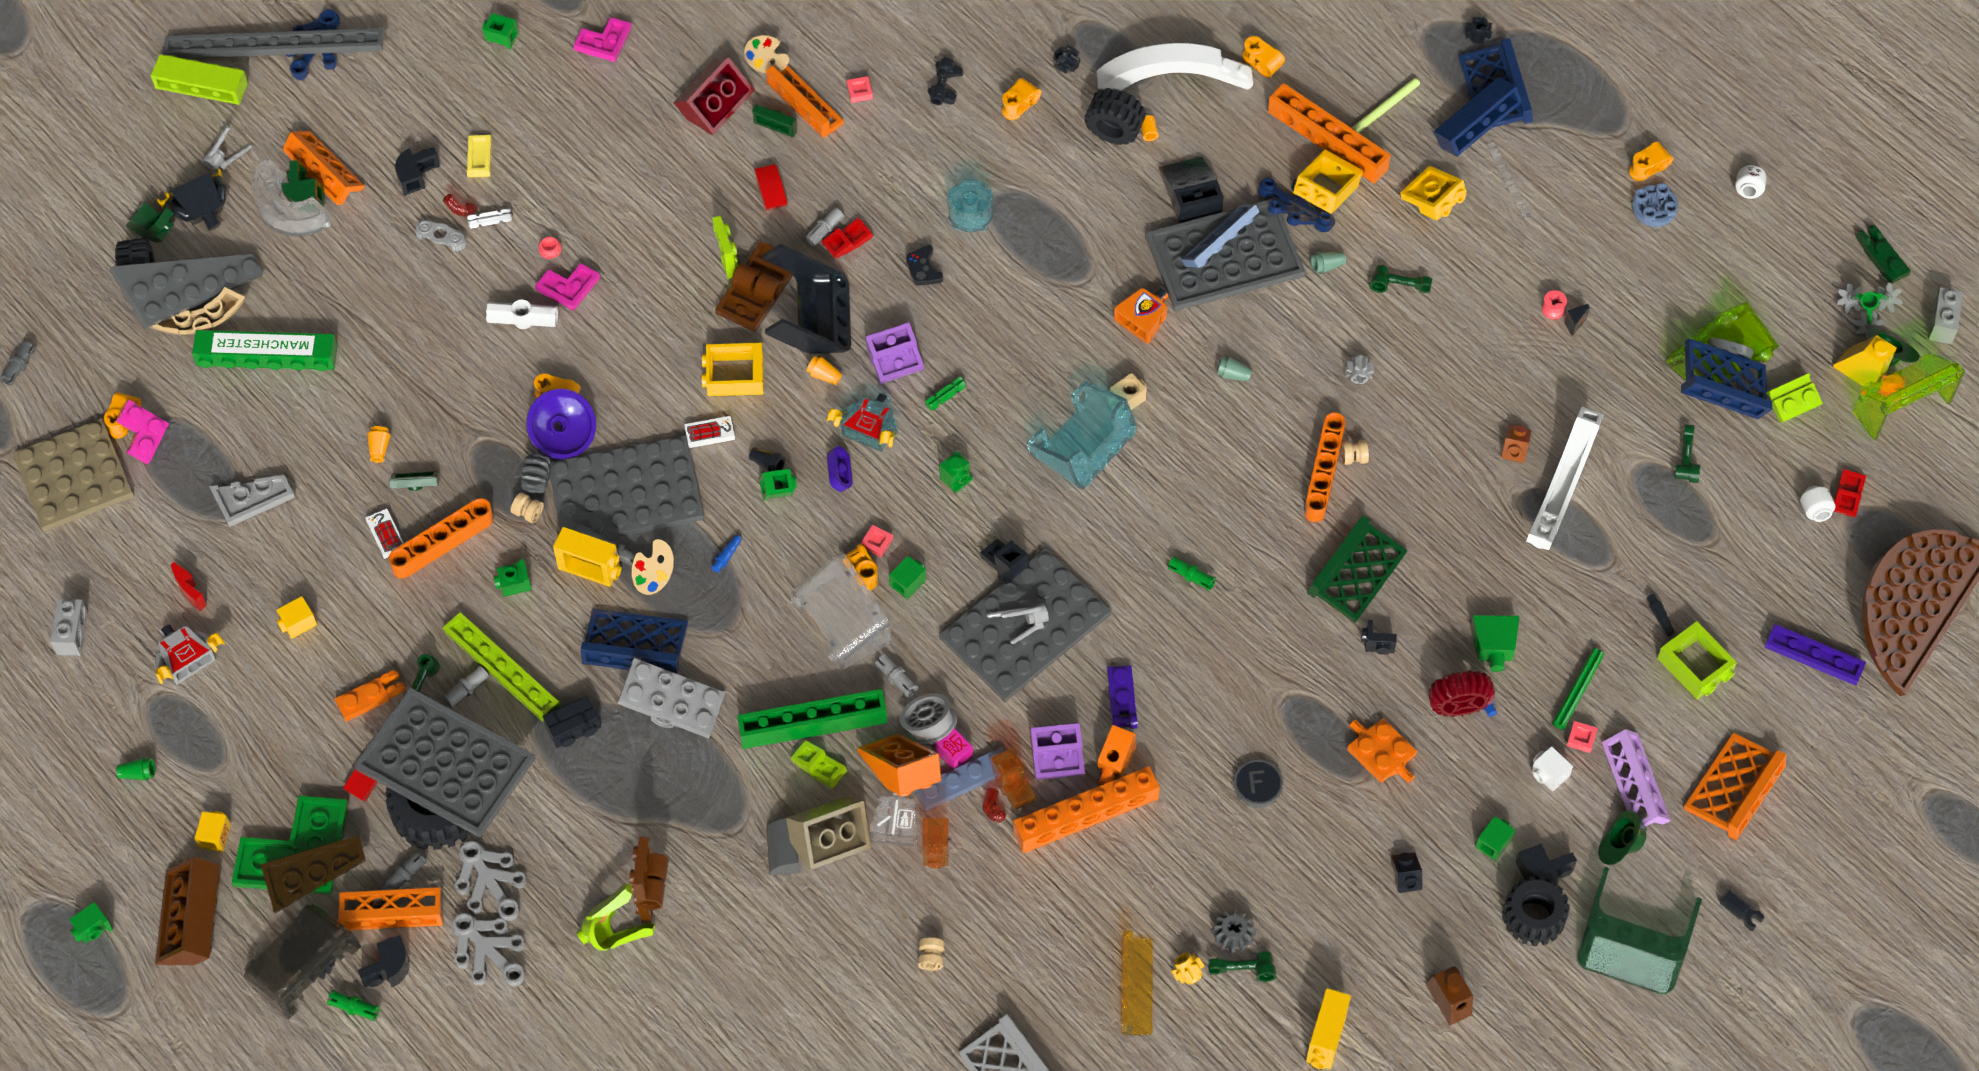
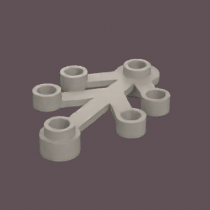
M466 842L459 851L463 867L459 879L455 882L457 893L466 895L470 892L469 878L473 867H475L478 877L472 898L467 903L469 912L471 914L482 912V898L487 886L499 904L498 911L500 917L506 921L515 920L520 912L518 904L512 899H507L496 880L512 883L513 887L521 889L527 883L525 874L522 872L512 873L487 868L483 861L499 863L502 869H510L514 865L513 856L508 852L500 854L484 851L482 845L478 842ZM470 852H476L474 857H468ZM505 858L511 859L507 864L502 863ZM518 877L523 878L522 882L516 883L514 881ZM461 884H467L465 889H459ZM474 903L480 904L476 909L471 908V905ZM509 909L514 910L513 914L511 915L505 914V912Z
M465 913L459 914L454 918L452 930L458 936V948L454 961L458 968L465 969L470 965V957L467 954L469 939L476 945L474 970L471 973V979L475 985L480 986L487 981V975L484 971L485 955L503 972L507 984L518 986L524 981L525 974L523 968L516 963L510 964L495 949L511 948L514 952H520L525 947L523 937L520 935H513L512 937H483L478 932L494 931L497 935H504L508 931V924L505 919L476 921L472 915ZM463 924L469 925L465 930L460 929ZM499 924L505 925L501 930L496 929V926ZM514 941H521L519 946H513ZM461 957L467 958L464 963H459L458 960ZM483 974V978L480 980H476L475 976ZM513 974L519 975L518 979L512 980L510 979V977Z

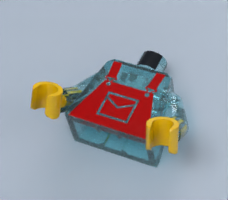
M878 394L875 401L861 398L858 403H854L843 410L830 409L826 421H835L834 426L836 427L841 423L842 436L880 452L883 451L885 443L892 447L893 441L898 437L897 421L893 417L892 409L887 407L890 403V398L885 394Z

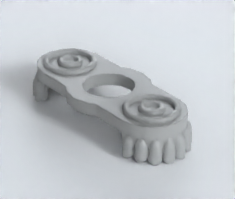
M422 220L416 225L415 233L420 240L424 237L430 239L435 244L450 246L453 252L462 251L467 246V240L463 233L450 228L446 224ZM438 229H444L447 234L439 239L434 236V232Z

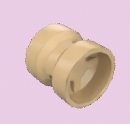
M1359 440L1357 443H1351L1350 441L1342 442L1343 464L1351 465L1353 462H1359L1360 464L1368 463L1367 441Z
M521 492L512 503L511 513L518 517L523 516L526 521L533 524L539 519L544 504L536 499L531 500L528 495Z
M938 938L921 939L919 941V950L922 953L918 957V967L928 971L942 969L943 958L941 953L944 951V941Z

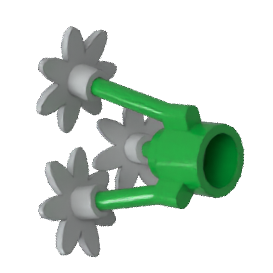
M1851 283L1847 284V291L1838 290V293L1844 298L1839 299L1837 304H1846V313L1851 310L1852 306L1857 311H1860L1861 308L1867 311V315L1863 312L1861 313L1863 321H1854V325L1860 327L1856 333L1857 335L1866 332V337L1869 339V331L1871 329H1879L1878 327L1885 323L1883 320H1876L1877 313H1873V311L1877 308L1879 311H1882L1887 306L1889 311L1893 313L1894 304H1903V301L1897 298L1902 290L1896 289L1893 291L1892 283H1888L1886 290L1882 287H1877L1879 294L1866 292L1862 295V287L1860 286L1853 290Z

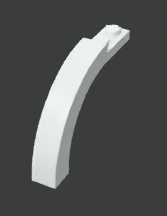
M1189 43L1160 44L1130 51L1103 65L1097 70L1098 89L1105 90V88L1122 91L1129 85L1144 78L1166 73L1183 72L1206 75L1248 90L1253 86L1252 68L1221 57V50L1213 47Z
M1581 407L1546 497L1526 542L1531 543L1533 546L1547 550L1550 549L1604 417L1603 414Z

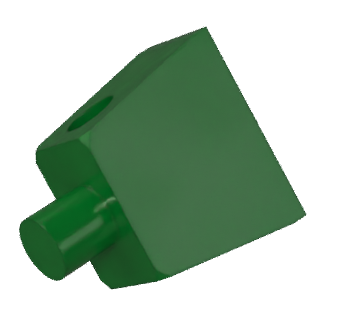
M1473 615L1470 628L1477 658L1480 661H1490V670L1493 672L1503 671L1505 669L1504 661L1513 660L1519 616Z

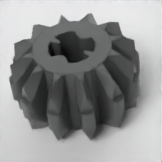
M529 454L527 456L521 480L523 490L535 494H543L546 491L551 468L549 457L540 454Z
M1234 909L1232 915L1224 911L1223 918H1216L1215 924L1217 926L1213 927L1212 933L1216 935L1215 943H1222V950L1231 947L1233 954L1237 947L1243 952L1246 945H1252V937L1255 936L1256 930L1252 928L1253 920H1246V912L1239 916L1237 915V910Z

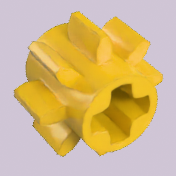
M1186 952L1175 958L1173 963L1176 968L1172 969L1171 972L1176 980H1179L1181 983L1193 984L1202 977L1200 969L1205 965L1199 956L1196 957L1195 953L1190 955V953Z

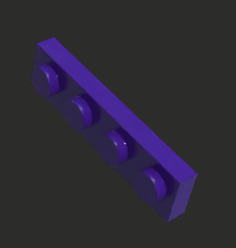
M1774 624L1764 647L1855 686L1866 664L1863 660Z

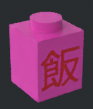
M955 728L945 738L935 742V752L939 754V757L952 770L964 765L973 758V746Z

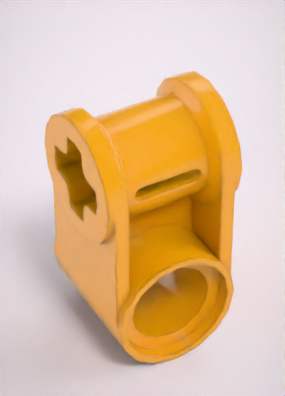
M1251 36L1245 40V50L1242 55L1243 61L1255 68L1263 76L1271 77L1285 63L1282 53L1268 45L1261 38Z
M1020 78L1002 96L1004 104L1002 115L1008 120L1018 119L1038 101L1041 96V90L1026 79Z
M1658 141L1654 142L1634 155L1629 175L1636 181L1646 180L1655 173L1666 169L1672 163L1673 157Z
M543 373L534 379L536 399L542 393L544 394L555 389H567L578 394L581 389L580 385L575 381Z
M120 392L114 394L111 404L104 415V422L108 426L107 430L112 438L120 439L128 434L129 429L116 422V419L127 400L141 407V399L139 397Z
M861 543L857 544L856 548L850 552L839 555L843 567L851 574L861 589L870 591L877 587L879 583L877 566Z

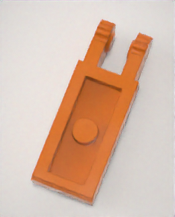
M397 670L389 671L380 678L378 677L334 698L345 722L403 693L406 689L403 682L389 686L386 691L384 689L385 686L397 681L400 676Z

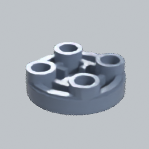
M1664 183L1648 185L1636 191L1632 202V211L1635 217L1643 224L1661 227L1669 224L1676 217L1678 200L1674 193L1670 191L1668 185Z

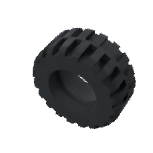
M386 787V807L393 826H395L397 833L401 837H405L406 841L411 845H415L417 842L419 848L428 849V846H433L434 850L442 849V845H448L449 848L455 846V841L458 839L464 841L468 838V831L439 815H423L416 812L412 808L414 801Z

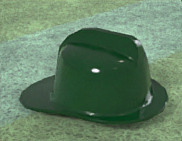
M1871 329L1869 331V338L1878 335L1896 347L1889 366L1895 365L1899 361L1913 363L1919 360V353L1907 343L1894 338L1880 329Z
M1631 810L1623 811L1613 822L1599 846L1598 855L1603 864H1617L1627 854L1638 852L1645 844L1647 828L1641 824L1636 812Z

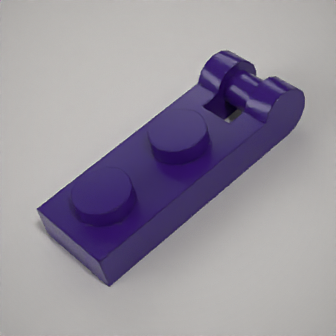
M1132 666L1107 667L1112 725L1120 728L1130 727V729H1138ZM1120 714H1128L1129 717L1120 718Z

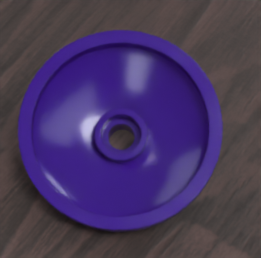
M555 389L542 394L532 403L526 418V429L530 441L539 452L554 459H569L583 453L592 443L596 432V418L592 407L581 395L567 389ZM555 422L560 423V430L554 428Z

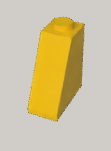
M1876 335L1846 349L1833 367L1873 392L1880 383L1882 376L1886 375L1896 347Z

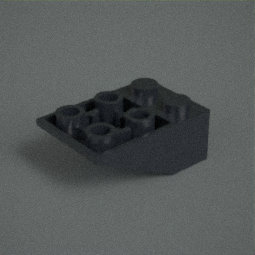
M1202 157L1159 167L1179 223L1222 213L1224 201L1222 191L1216 177Z

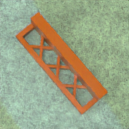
M773 65L766 69L767 84L822 138H825L844 124V120L788 65L780 72ZM786 74L792 78V84L784 77ZM798 90H804L806 92V97H804ZM813 104H818L820 111ZM826 117L832 118L835 122L829 125V120Z
M311 131L290 133L282 150L293 161L298 160L307 168V175L311 179L315 178L324 186V193L336 205H343L349 192L363 190L365 185Z
M441 887L341 892L339 895L338 920L342 931L443 926ZM435 895V906H423L420 903L425 896ZM400 897H407L411 900L406 907L399 908L394 904ZM377 898H382L386 902L380 909H373L369 905ZM346 900H357L361 903L355 910H345Z

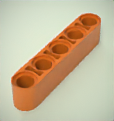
M1330 413L1324 420L1305 505V516L1311 522L1322 521L1326 515L1345 429V418L1339 413ZM1325 446H1332L1333 448H1332V449H1329V448H1326ZM1316 486H1323V487H1325V488L1320 489V488H1317ZM1312 506H1318L1320 508L1314 509L1312 508Z
M478 498L394 549L389 555V563L393 574L398 578L409 577L489 527L494 521L489 501ZM480 512H486L485 514L478 515ZM461 524H466L464 527H458ZM439 537H445L442 540H437ZM426 549L423 552H417L418 550ZM399 562H405L402 565H397Z

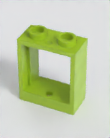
M1697 621L1662 646L1657 658L1696 699L1703 695L1709 696L1721 681L1723 683L1729 681L1735 674L1733 671L1737 664ZM1696 641L1721 665L1719 669L1703 681H1700L1677 657L1678 654Z

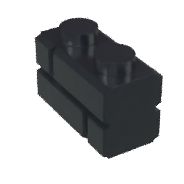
M588 696L542 716L544 725L556 748L560 746L568 747L576 739L582 736L590 737L601 728L599 718Z

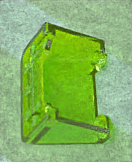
M1747 301L1723 311L1691 337V339L1708 344L1709 338H1719L1742 344L1754 350L1750 360L1756 362L1761 360L1762 363L1773 357V351L1779 347ZM1684 343L1665 359V362L1676 374L1686 381ZM1693 348V352L1697 356V358L1699 360L1703 358L1699 351ZM1710 355L1718 367L1722 365L1717 356ZM1705 359L1701 361L1708 373L1713 371ZM1730 361V364L1739 373L1741 371L1735 362ZM1694 366V375L1703 377ZM1724 366L1720 368L1728 380L1732 378ZM1713 373L1711 377L1714 381L1722 384L1716 374Z

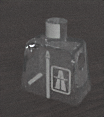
M892 792L891 797H880L870 826V842L917 846L915 800L906 799V796H899Z

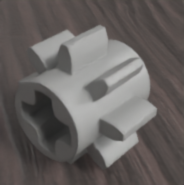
M1356 355L1351 358V361H1346L1345 377H1351L1353 383L1364 384L1368 381V378L1372 379L1374 363H1368L1366 356Z

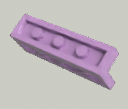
M1625 729L1603 741L1602 745L1626 810L1638 813L1640 805L1645 807L1648 817L1641 820V824L1644 826H1648L1653 822L1663 825L1671 821L1638 733ZM1620 741L1622 750L1618 757L1614 755L1611 746ZM1624 762L1629 763L1631 768L1628 778L1622 777L1621 774ZM1632 784L1637 785L1639 790L1636 800L1631 799L1629 796Z

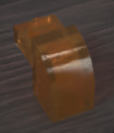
M1013 748L991 757V766L999 789L1003 796L1007 797L1014 810L1036 801V795L1025 778L1024 766Z

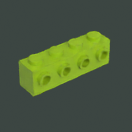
M159 54L151 73L155 89L240 105L248 85L243 70L222 67L214 63H202L194 59H181L173 55Z

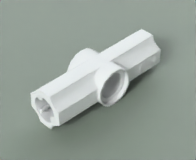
M523 299L517 300L514 303L489 302L487 304V323L515 324L519 329H527L532 325L556 327L558 324V306L532 305Z

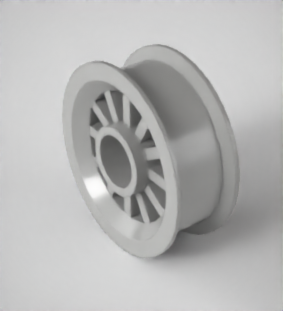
M939 693L926 694L914 699L903 709L900 715V724L906 729L907 738L921 745H928L945 738L954 729L957 723V715L950 708V701L945 695Z

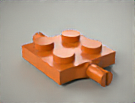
M1384 718L1369 728H1365L1357 719L1351 722L1349 727L1359 736L1348 745L1347 750L1380 783L1396 774H1399L1407 784L1415 778L1405 766L1416 756L1417 750Z

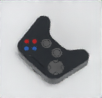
M931 245L924 246L906 256V264L915 285L920 286L943 282V274L933 270L929 262L930 257L933 255V247Z

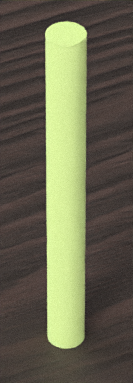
M1413 78L1351 128L1358 133L1418 87L1420 85L1418 79Z

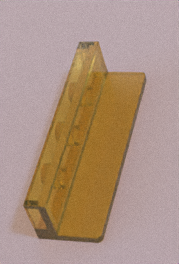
M1123 930L1122 1035L1151 1036L1153 1031V940L1133 939V930Z

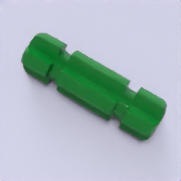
M956 377L952 380V384L948 383L934 393L935 396L931 395L926 398L925 405L930 411L935 410L939 407L938 404L942 405L955 396L956 392L965 389V381L961 377Z

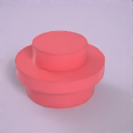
M546 237L540 242L538 250L543 258L553 259L561 253V244L554 237Z

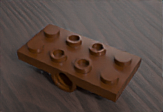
M760 241L746 264H739L734 272L732 285L715 309L716 315L753 332L758 330L793 276L789 271L763 259V254L773 249V246Z
M639 837L638 846L633 847L632 859L635 861V869L630 870L629 884L632 885L631 892L634 895L636 914H640L641 923L647 924L652 923L653 910L661 909L663 906L664 882H666L669 859L665 855L652 853L650 839Z

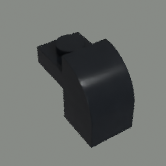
M434 147L421 150L412 155L409 148L398 156L395 162V171L404 196L424 189L425 184L422 173L440 167Z
M997 538L980 552L981 558L997 571L998 577L1004 581L1011 582L1029 567L1028 554L1012 540L1005 545Z
M1542 844L1520 851L1516 859V864L1526 881L1531 876H1535V880H1539L1540 876L1546 877L1545 881L1550 882V880H1553L1555 887L1559 877L1569 876L1577 862L1573 852L1549 860Z
M401 935L376 943L382 961L358 969L364 988L379 986L385 980H389L391 988H393L405 979L410 963Z

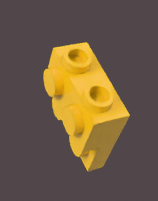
M1429 165L1400 192L1402 200L1418 206L1421 214L1438 221L1442 216L1447 217L1451 212V207L1456 203L1464 201L1466 189L1462 179Z

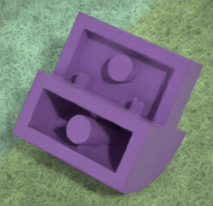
M910 323L865 337L871 365L874 366L880 384L924 370V364L917 349V341Z
M1080 723L1031 728V749L1036 780L1085 775Z

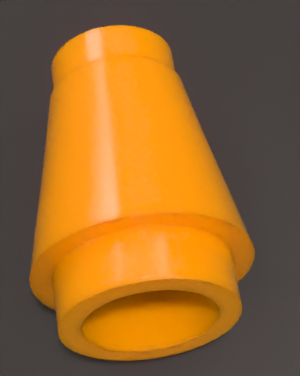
M816 355L806 370L810 373L811 377L834 385L838 384L843 375L824 357Z
M373 426L370 428V432L367 433L370 461L376 463L384 462L391 437L388 428Z

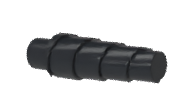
M1655 594L1649 595L1647 600L1653 615H1655L1667 636L1672 635L1674 628L1667 616L1663 603L1658 600Z

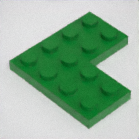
M298 796L290 841L240 837L231 881L232 886L267 889L261 864L341 841L349 806L348 800ZM334 880L312 893L332 895Z

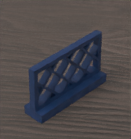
M1510 38L1501 40L1502 45L1458 55L1471 100L1484 90L1488 82L1492 83L1496 80L1492 76L1497 70L1505 73L1504 80L1517 87L1522 103L1515 108L1517 114L1505 116L1494 127L1522 120L1524 124L1533 122L1532 108ZM1496 53L1500 55L1497 63L1487 60L1489 55ZM1474 59L1479 63L1473 69L1466 66L1465 61ZM1483 64L1492 68L1488 75L1479 72ZM1475 76L1484 79L1480 87L1471 83Z
M1691 338L1685 341L1686 381L1681 384V393L1755 419L1761 418L1772 410V401L1767 400L1765 364ZM1693 348L1697 349L1703 358L1699 360L1694 354ZM1710 355L1717 356L1722 365L1718 367ZM1705 359L1713 371L1708 373L1701 361ZM1730 361L1737 364L1741 370L1739 373L1736 372ZM1694 366L1703 377L1694 375ZM1724 366L1732 378L1728 380L1720 368ZM1749 368L1758 371V380H1756ZM1715 373L1722 384L1715 382L1711 375ZM1743 373L1749 380L1751 385L1747 387L1742 378L1739 376L1740 374ZM1734 380L1741 390L1735 389L1730 382ZM1753 386L1759 397L1753 395L1749 388Z
M593 609L586 638L582 642L580 649L582 664L629 670L633 659L636 658L678 674L679 660L688 628V621ZM597 617L606 618L610 623L600 628L596 623ZM624 621H630L634 626L624 631L619 624ZM653 624L657 629L647 633L642 627ZM615 627L619 634L609 639L604 632ZM672 627L681 628L680 632L672 637L666 631ZM638 630L643 637L633 642L628 635ZM662 633L667 640L657 645L652 638ZM599 635L605 640L601 644L591 643V640ZM624 638L629 644L625 647L615 646L614 643ZM647 641L653 647L649 650L638 648V646ZM671 644L676 649L675 654L662 651L663 648Z

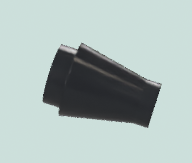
M757 447L750 451L749 459L766 472L783 470L785 458L782 457L781 453Z

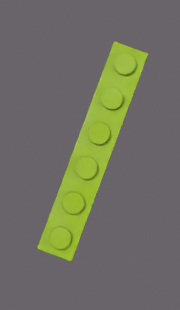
M461 612L442 627L443 632L542 722V716L560 707V703Z

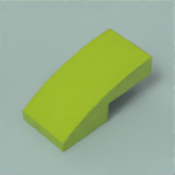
M806 740L791 757L792 762L831 789L836 786L847 772L843 764L826 756L823 749Z

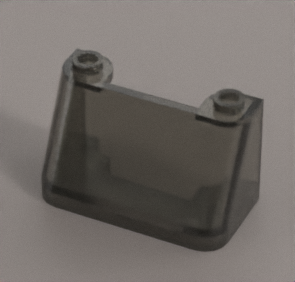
M307 905L300 911L299 917L256 960H251L245 966L244 978L289 1020L298 1011L294 1004L297 998L300 1001L304 998L302 992L336 958L342 960L344 958L342 953L349 952L353 956L361 948V945L354 933L318 905Z

